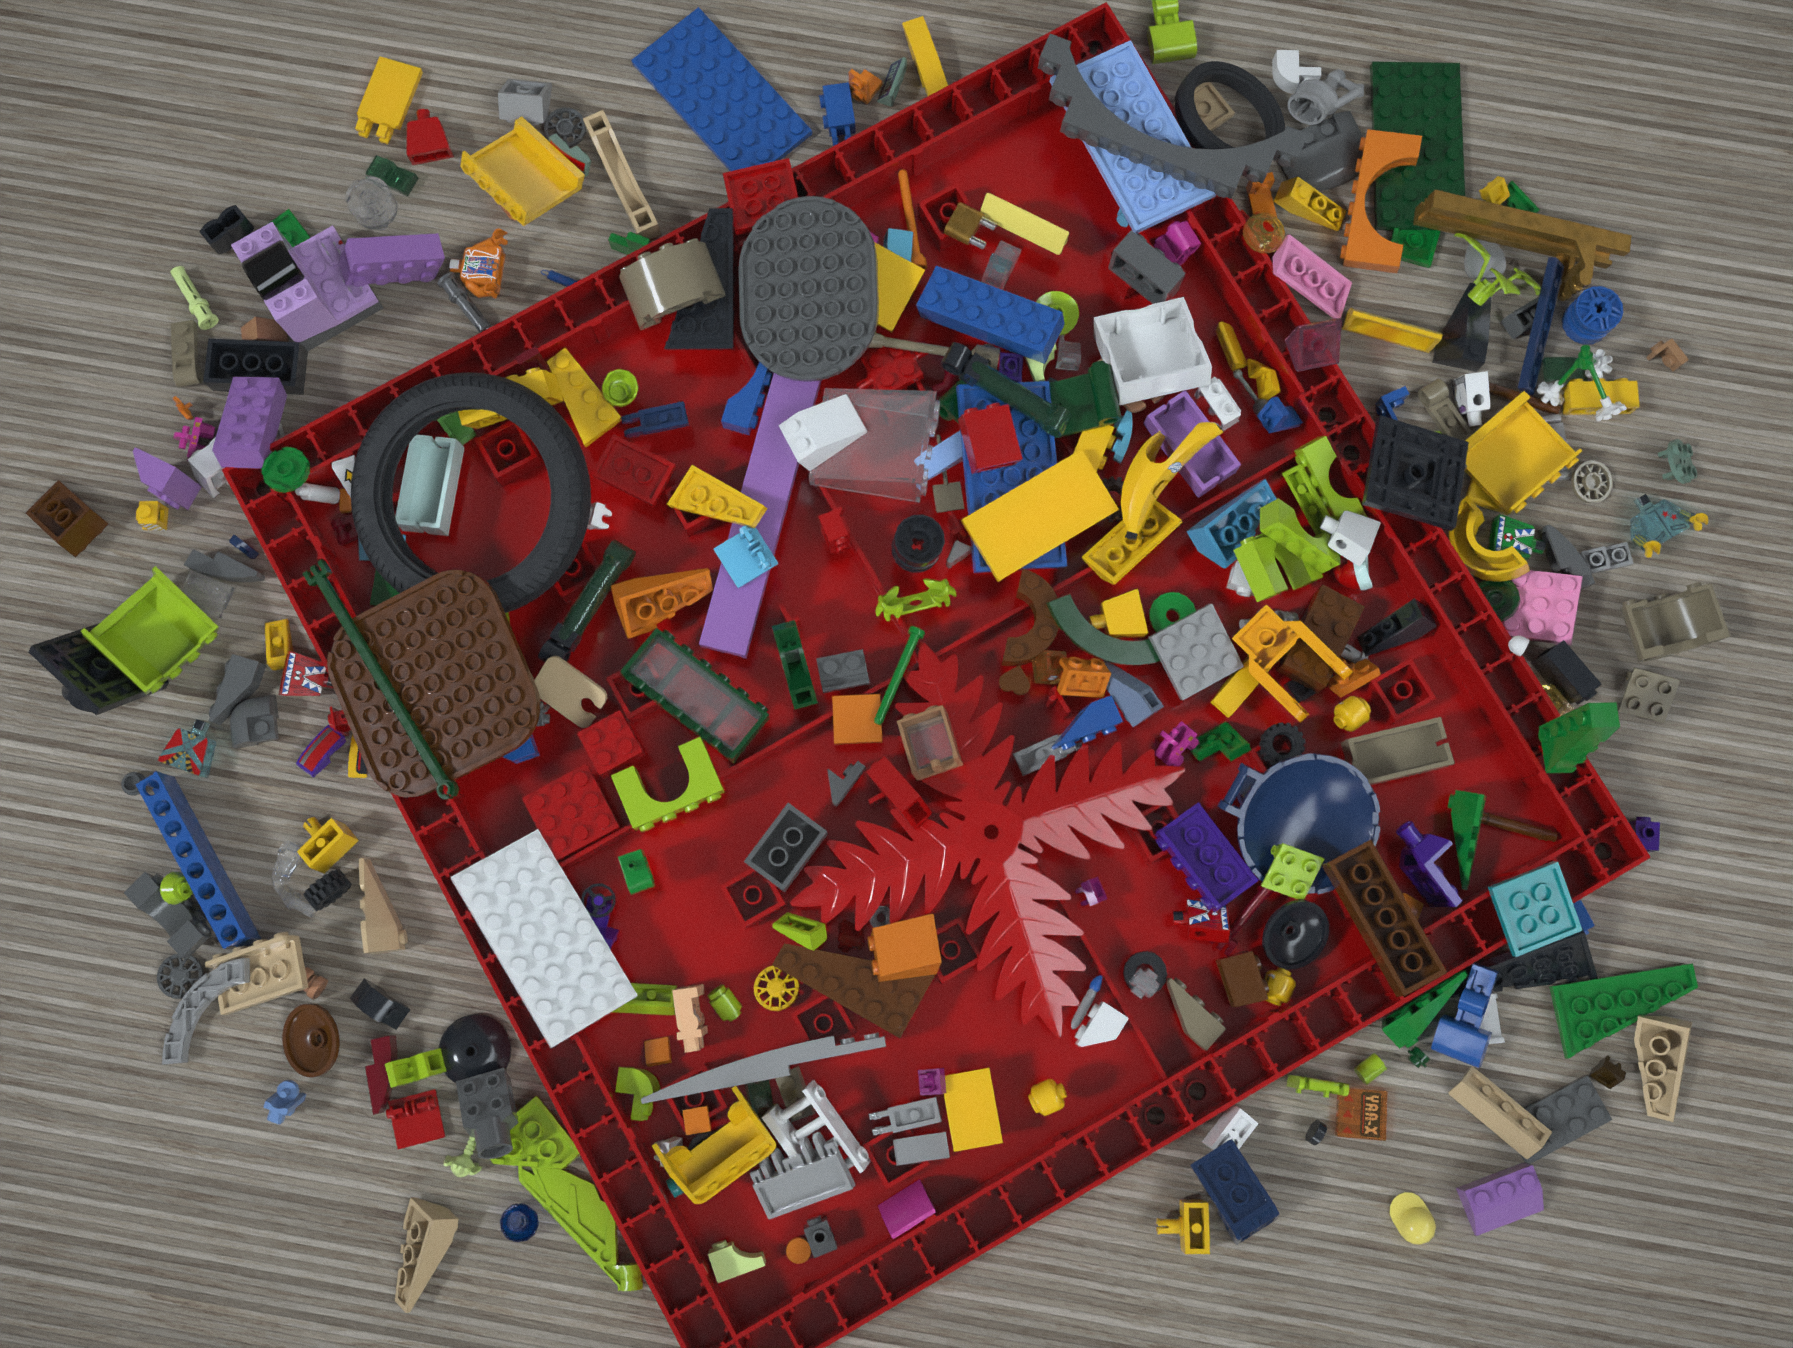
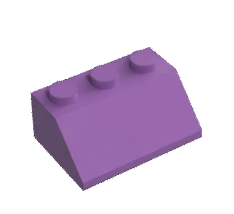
M135 447L133 450L141 482L149 487L147 491L177 510L179 507L189 510L202 486L178 468Z
M1520 1163L1456 1188L1475 1236L1544 1210L1543 1190L1531 1164Z

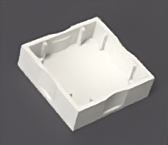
M1184 297L1151 304L1141 309L1124 310L1094 317V338L1102 360L1111 365L1119 405L1210 385L1212 365L1202 341L1195 332L1194 321Z

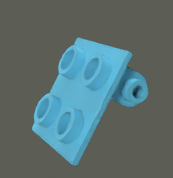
M747 525L739 529L740 533L714 548L715 553L737 588L779 564L758 530Z

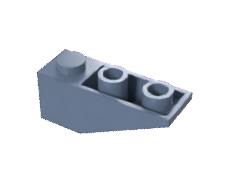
M1104 661L1111 672L1106 689L1110 696L1112 695L1114 702L1119 706L1125 719L1132 727L1145 721L1164 707L1150 686L1114 664Z

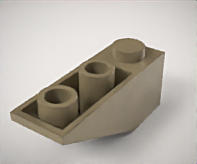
M1166 978V985L1184 1033L1201 1049L1207 1051L1225 1031L1226 1028L1221 1024L1223 1020L1215 1012L1209 1013L1203 1008L1205 1003L1195 994L1191 997L1185 991L1186 985L1178 978L1174 980Z

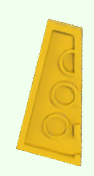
M566 348L547 361L551 372L556 375L562 397L585 448L622 421L618 412L604 399L602 392Z
M691 465L667 505L675 509L742 526L747 525L754 529L767 510L764 505Z

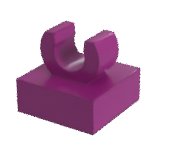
M1098 877L1081 883L1082 887L1075 890L1076 894L1084 892L1087 897L1086 900L1080 902L1082 906L1087 904L1092 906L1107 899Z
M944 1068L918 1070L920 1095L947 1093Z

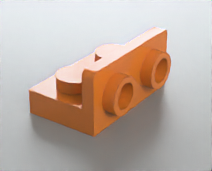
M1077 657L1060 658L1059 663L1064 669L1057 688L1060 695L1103 698L1111 672L1102 660L1096 658L1084 660Z

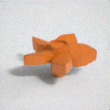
M173 397L172 399L175 401L179 412L186 419L192 420V413L188 409L193 406L191 402L184 405V402L182 403L178 397Z

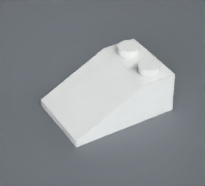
M847 394L799 411L779 425L797 461L809 471L868 432Z

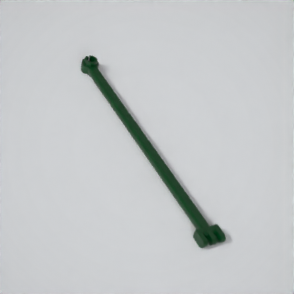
M320 559L317 562L319 567L315 564L310 567L312 573L306 570L303 572V576L309 586L315 587L318 585L436 781L438 796L442 799H453L454 796L458 795V784L454 780H449L327 578L333 572L324 559ZM445 785L448 788L447 794L443 791Z

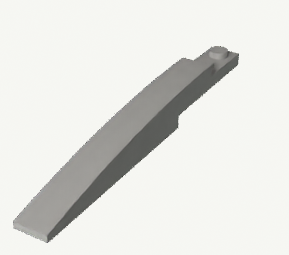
M879 1033L864 1035L865 1040L855 1042L854 1037L840 1040V1045L836 1046L835 1037L831 1036L790 1045L703 1072L642 1098L641 1102L642 1104L789 1076L791 1075L789 1065L886 1047L885 1038L879 1037Z

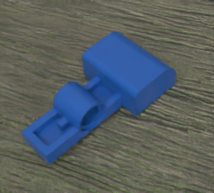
M1477 963L1472 965L1466 987L1458 1003L1456 1018L1446 1014L1440 1018L1431 1050L1477 1068L1482 1066L1492 1032L1480 1027L1499 971Z

